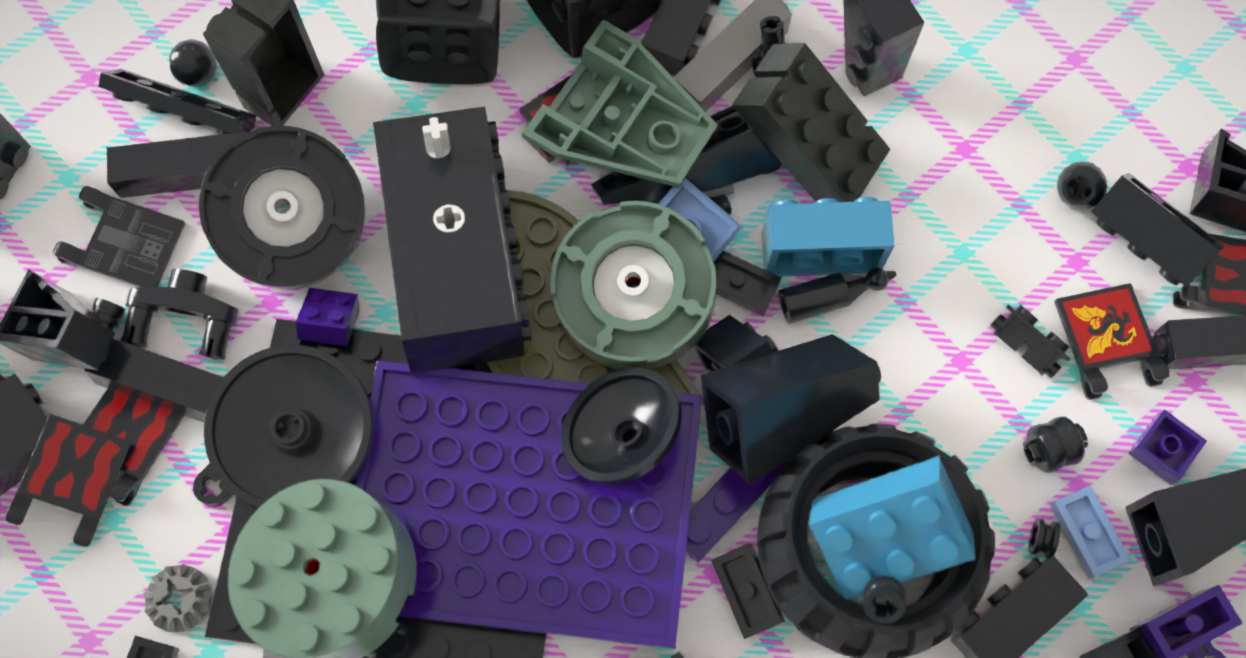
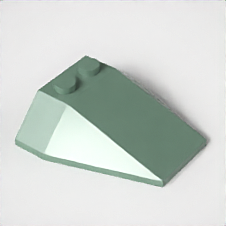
M602 20L583 47L579 66L550 107L544 104L541 106L523 131L522 137L558 158L679 187L718 125L636 38L609 22Z

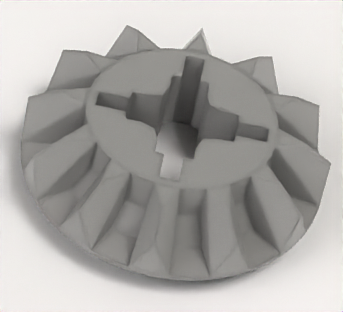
M185 564L165 566L164 570L150 577V584L147 590L142 593L145 599L144 612L148 615L154 626L167 632H184L194 628L205 618L212 603V589L207 577L198 569ZM172 585H175L182 592L189 591L187 596L181 599V611L173 604H162L172 596Z

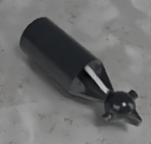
M879 267L870 269L865 277L837 272L778 290L780 307L786 322L791 324L850 306L868 288L874 291L883 290L888 285V282L894 279L897 274L895 271H886Z

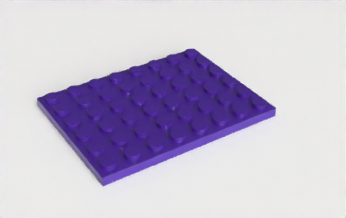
M377 361L370 397L374 416L373 443L368 459L356 478L355 486L387 506L399 517L406 527L414 546L417 565L415 582L417 594L415 597L406 598L398 616L676 649L702 395L677 393L682 409L681 427L671 450L656 467L632 481L616 485H603L588 481L580 476L568 463L562 448L561 437L565 417L575 399L590 383L451 368L411 374L408 364Z

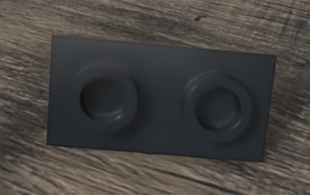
M1008 304L1006 308L1012 313L1007 319L1000 314L990 324L996 330L993 334L998 336L1014 351L1024 341L1028 342L1031 347L1021 357L1037 370L1041 376L1046 374L1051 379L1062 368L1056 361L1061 356L1067 361L1071 359L1064 353L1069 346L1052 331L1047 336H1044L1037 330L1034 325L1038 322V319L1021 304L1015 310Z

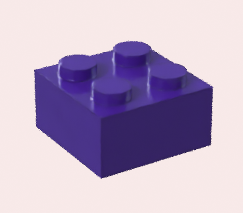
M309 287L295 322L298 340L347 346L360 312L358 294Z
M1164 409L1154 416L1128 454L1171 485L1181 479L1207 440Z

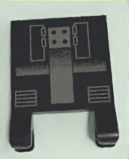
M84 186L79 194V199L83 201V205L88 209L103 212L86 251L69 243L59 241L56 243L52 254L61 263L69 266L81 267L137 287H157L185 222L181 219L112 197L93 187Z

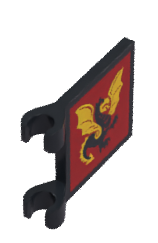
M1131 283L1057 298L1054 301L1080 371L1084 395L1088 400L1098 399L1108 390L1106 378L1099 370L1101 368L1141 360L1146 385L1150 387L1161 385L1163 380L1169 377L1170 372L1167 364L1161 357L1158 358L1156 355L1153 338Z

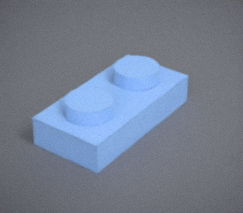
M1091 485L1050 504L1089 580L1131 561Z

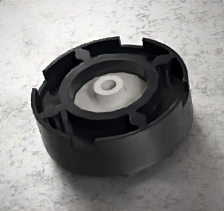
M292 126L259 128L231 145L229 143L210 164L204 176L199 194L201 226L218 258L244 279L263 287L283 290L299 289L327 279L349 260L363 232L365 220L364 195L354 168L342 151L333 143L314 132ZM289 204L290 210L287 213H278L279 206Z

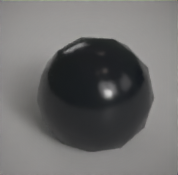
M195 39L180 41L172 48L169 55L170 71L174 79L183 85L198 87L208 83L214 77L218 67L217 60L209 45Z
M1085 161L1074 162L1065 167L1059 174L1056 184L1061 201L1070 208L1079 210L1091 209L1096 206L1105 196L1108 187L1103 171L1094 163Z

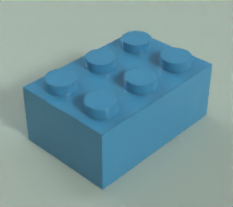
M862 197L854 202H838V200L833 198H824L817 200L815 203L798 204L795 200H781L774 205L768 206L761 233L764 270L779 277L823 276L837 272L867 274L870 269L875 267L883 269L895 246L890 200L878 201L875 197Z
M939 456L821 496L812 501L809 526L845 600L863 595L865 585L871 579L878 576L892 577L901 583L975 559L973 530Z

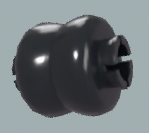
M1059 416L1047 423L1031 426L1027 431L1026 441L1023 442V451L1027 461L1032 466H1037L1044 473H1054L1064 466L1079 464L1085 456L1088 439L1083 427L1079 423L1074 424L1068 417Z

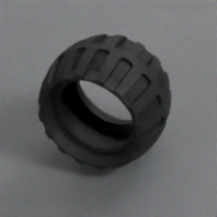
M872 423L862 427L847 426L829 432V434L815 443L807 445L798 454L790 458L774 478L765 496L758 521L757 549L760 568L769 593L779 610L784 613L797 630L810 640L835 653L853 658L909 657L926 651L950 637L966 622L982 599L990 580L991 562L995 556V532L990 528L988 520L990 507L983 490L976 489L966 474L968 467L955 454L949 456L934 446L935 439L918 431L907 433L897 430L896 426L891 424ZM939 456L973 530L975 559L934 572L931 583L916 603L905 606L904 614L899 620L887 624L875 622L868 618L862 605L850 599L845 600L844 596L838 594L818 572L807 543L808 513L812 507V501L818 494L841 481L865 478L874 479Z

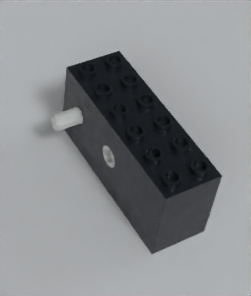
M484 106L373 122L401 341L411 374L525 356L524 341L531 340L527 302L523 293L520 261L517 258L515 231L511 223L509 196L505 187V175L502 156L499 152L496 121L488 122Z

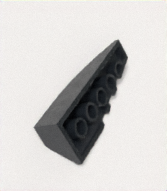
M731 106L710 116L717 123V129L685 178L700 191L705 192L760 174L773 173L783 164ZM614 171L591 184L594 193L603 205L620 204L619 202L624 201L649 202L662 200L673 187Z

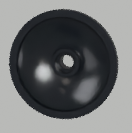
M624 368L598 378L579 394L565 417L561 440L563 452L568 463L583 478L603 485L622 484L643 476L665 458L677 439L682 421L679 397L671 384L663 376L644 368Z

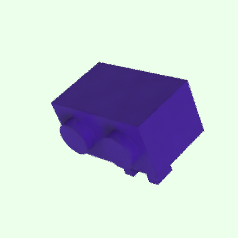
M1218 584L1200 590L1128 629L1131 631L1141 626L1159 658H1180L1185 654L1188 658H1226L1221 651L1212 646L1211 641L1240 626L1243 622Z

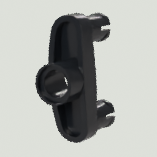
M172 269L168 287H136L129 289L125 304L126 307H129L120 341L131 345L137 344L138 346L147 347L153 313H158V310L202 317L207 323L199 355L225 360L230 328L236 325L239 310L225 302L204 295L208 279L206 275L184 269Z

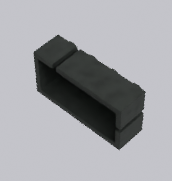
M231 0L233 5L230 9L225 7L220 14H216L210 19L206 30L203 32V36L231 87L236 91L235 94L243 108L257 115L258 118L270 126H283L325 75L294 0Z
M806 43L773 44L754 71L759 77L748 80L733 102V108L815 202L824 198H833L838 200V202H854L860 198L891 149L873 126H865L868 120Z

